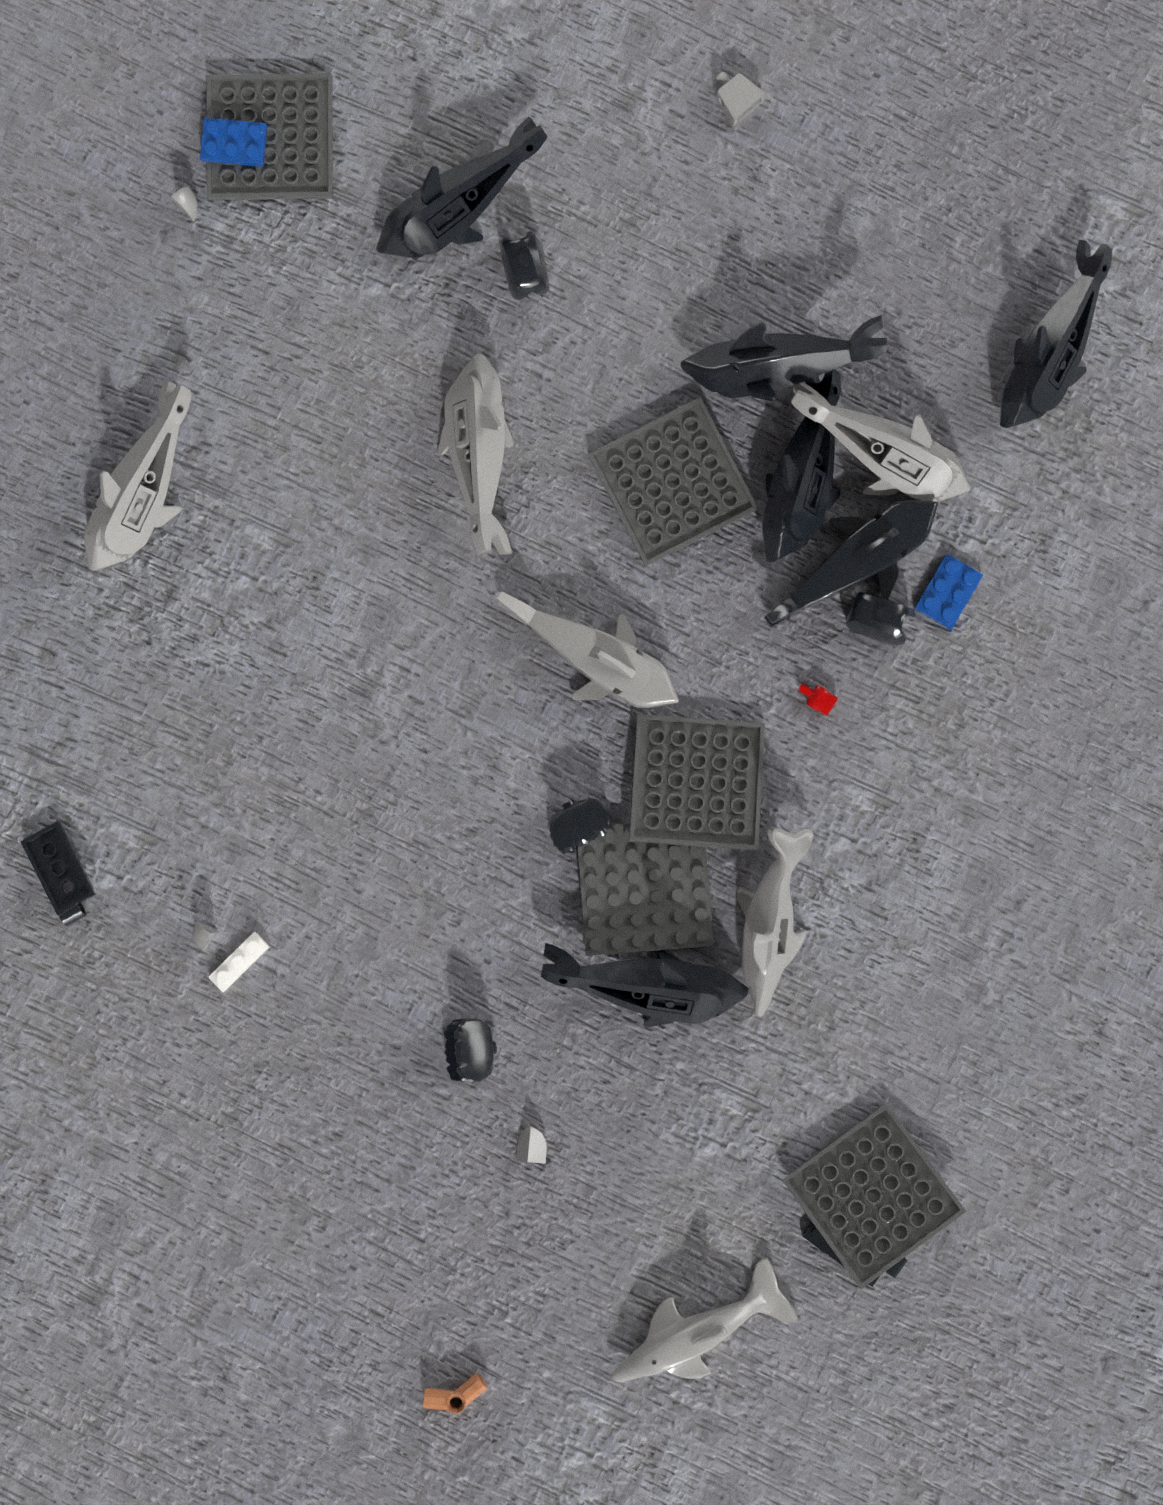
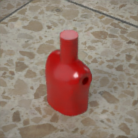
M802 683L798 689L799 692L808 697L806 704L825 716H828L838 700L837 696L831 694L820 685L815 686L812 690Z

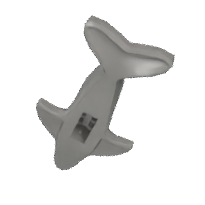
M768 829L769 840L778 851L779 857L767 870L755 893L744 887L737 889V900L746 917L742 944L743 974L754 1003L755 1013L759 1017L768 1008L783 970L797 954L806 935V931L803 929L796 932L793 931L790 879L794 867L812 844L814 834L810 829H799L793 833L782 829Z
M762 1258L756 1263L748 1294L741 1301L689 1317L679 1315L673 1297H668L662 1301L652 1316L646 1340L613 1370L612 1379L616 1382H624L663 1372H669L688 1379L702 1378L711 1372L702 1361L701 1355L716 1347L751 1315L759 1312L786 1323L795 1322L798 1319L795 1309L779 1290L774 1269L769 1259Z

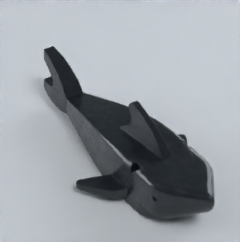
M527 117L514 131L508 146L472 159L440 175L437 166H432L422 187L411 194L412 197L404 200L390 212L385 220L376 250L381 254L420 258L439 252L451 242L466 244L483 240V235L470 228V226L489 206L518 166L534 155L544 144L547 135L540 125L536 127L532 118Z
M1079 240L1076 249V261L1082 275L1049 309L1035 326L1026 342L1022 338L1016 340L1014 349L1015 366L1006 382L1002 395L1001 427H1014L1044 416L1047 411L1052 410L1061 402L1068 388L1086 373L1087 368L1079 366L1089 337L1100 286L1111 267L1112 249L1107 244L1101 243L1096 252L1091 256L1090 244L1086 240Z
M882 315L863 323L852 334L849 341L803 334H764L766 324L759 323L745 331L736 340L707 346L681 361L680 365L685 373L711 392H717L724 397L740 398L751 396L753 398L775 401L777 395L774 391L802 383L850 362H862L876 358L888 350L887 338H872L874 334L883 328Z
M833 369L826 372L821 382L819 376L805 381L808 386L823 396L831 406L837 405L841 392V377L837 370ZM805 416L787 445L774 475L768 473L765 478L768 501L763 517L762 532L765 555L768 562H775L806 545L809 539L819 531L826 511L832 507L841 494L840 490H831L834 472L835 436L821 423L815 422Z
M919 500L898 501L867 522L860 517L831 518L829 524L848 535V537L792 596L777 605L764 617L771 628L791 618L802 608L851 589L878 576L881 595L889 598L899 574L897 563L916 550L927 539L931 531L938 502Z
M545 943L543 955L554 964H543L541 970V977L557 986L579 988L631 1011L647 1015L649 1017L644 1020L645 1027L670 1024L674 1021L689 1024L703 1023L721 1015L748 994L747 986L726 971L685 962L663 950L658 951L657 958L622 960L580 966L563 949Z

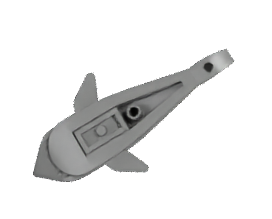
M476 354L456 377L447 392L444 403L445 425L442 430L438 454L444 455L449 449L452 464L470 514V533L476 550L480 553L490 551L492 542L499 554L508 555L512 553L509 539L499 521L491 513L500 479L504 448L513 446L514 442L505 422L499 376L483 354Z
M164 380L158 404L160 417L125 455L111 476L106 471L100 473L101 494L95 504L97 508L93 510L84 534L90 570L97 571L131 558L136 551L140 550L147 543L154 527L163 526L181 511L177 505L163 506L169 486L179 425L185 418L190 404V389L180 384L176 386V384Z
M802 382L794 385L793 391L795 395L791 399L794 407L813 421L821 423L866 467L880 477L863 489L864 494L893 495L902 491L917 500L937 502L970 491V484L960 459L951 450L937 442H933L921 415H915L913 426L910 428L881 417L831 406L823 396L807 384Z
M502 591L499 594L497 601H499L498 606L518 621L530 626L575 669L590 680L589 683L572 695L573 700H600L610 693L637 708H653L678 703V696L666 668L658 660L636 648L635 634L624 615H619L615 637L603 631L537 611Z

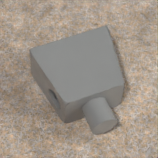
M722 72L715 79L716 83L721 87L717 91L716 99L733 127L764 102L765 93L741 73L730 79L725 72Z

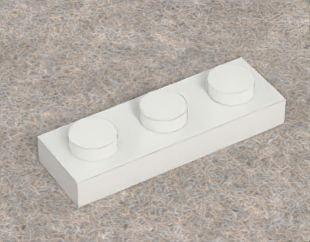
M256 932L252 933L208 978L222 992H225L270 946Z

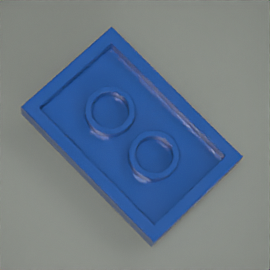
M204 118L200 160L202 162L264 167L267 123Z
M946 554L914 609L947 629L952 630L983 574Z

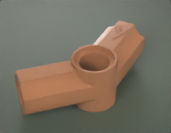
M476 1372L454 1390L425 1388L423 1408L446 1410L459 1414L469 1403L488 1389V1386L484 1379ZM459 1397L462 1400V1404L456 1406L451 1402V1399Z

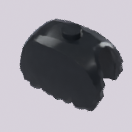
M529 231L526 237L517 240H510L507 237L503 238L500 242L501 258L512 297L515 300H521L531 292L546 294L550 288L548 273L535 233Z
M858 592L853 599L852 608L846 619L848 629L856 634L885 642L888 645L899 646L905 644L906 636L902 631V624L906 616H915L914 610L883 596Z
M587 798L576 803L574 799L562 805L564 809L552 815L549 823L550 838L553 841V845L562 854L575 852L577 846L582 847L584 844H589L591 840H595L598 837V834L605 835L610 828L612 819L600 801Z
M475 1018L453 1020L444 1031V1037L447 1039L444 1046L446 1048L444 1053L446 1055L445 1060L450 1064L446 1067L451 1080L470 1082L472 1084L481 1082L491 1074L494 1054L497 1053L496 1042L493 1041L490 1027L486 1022Z

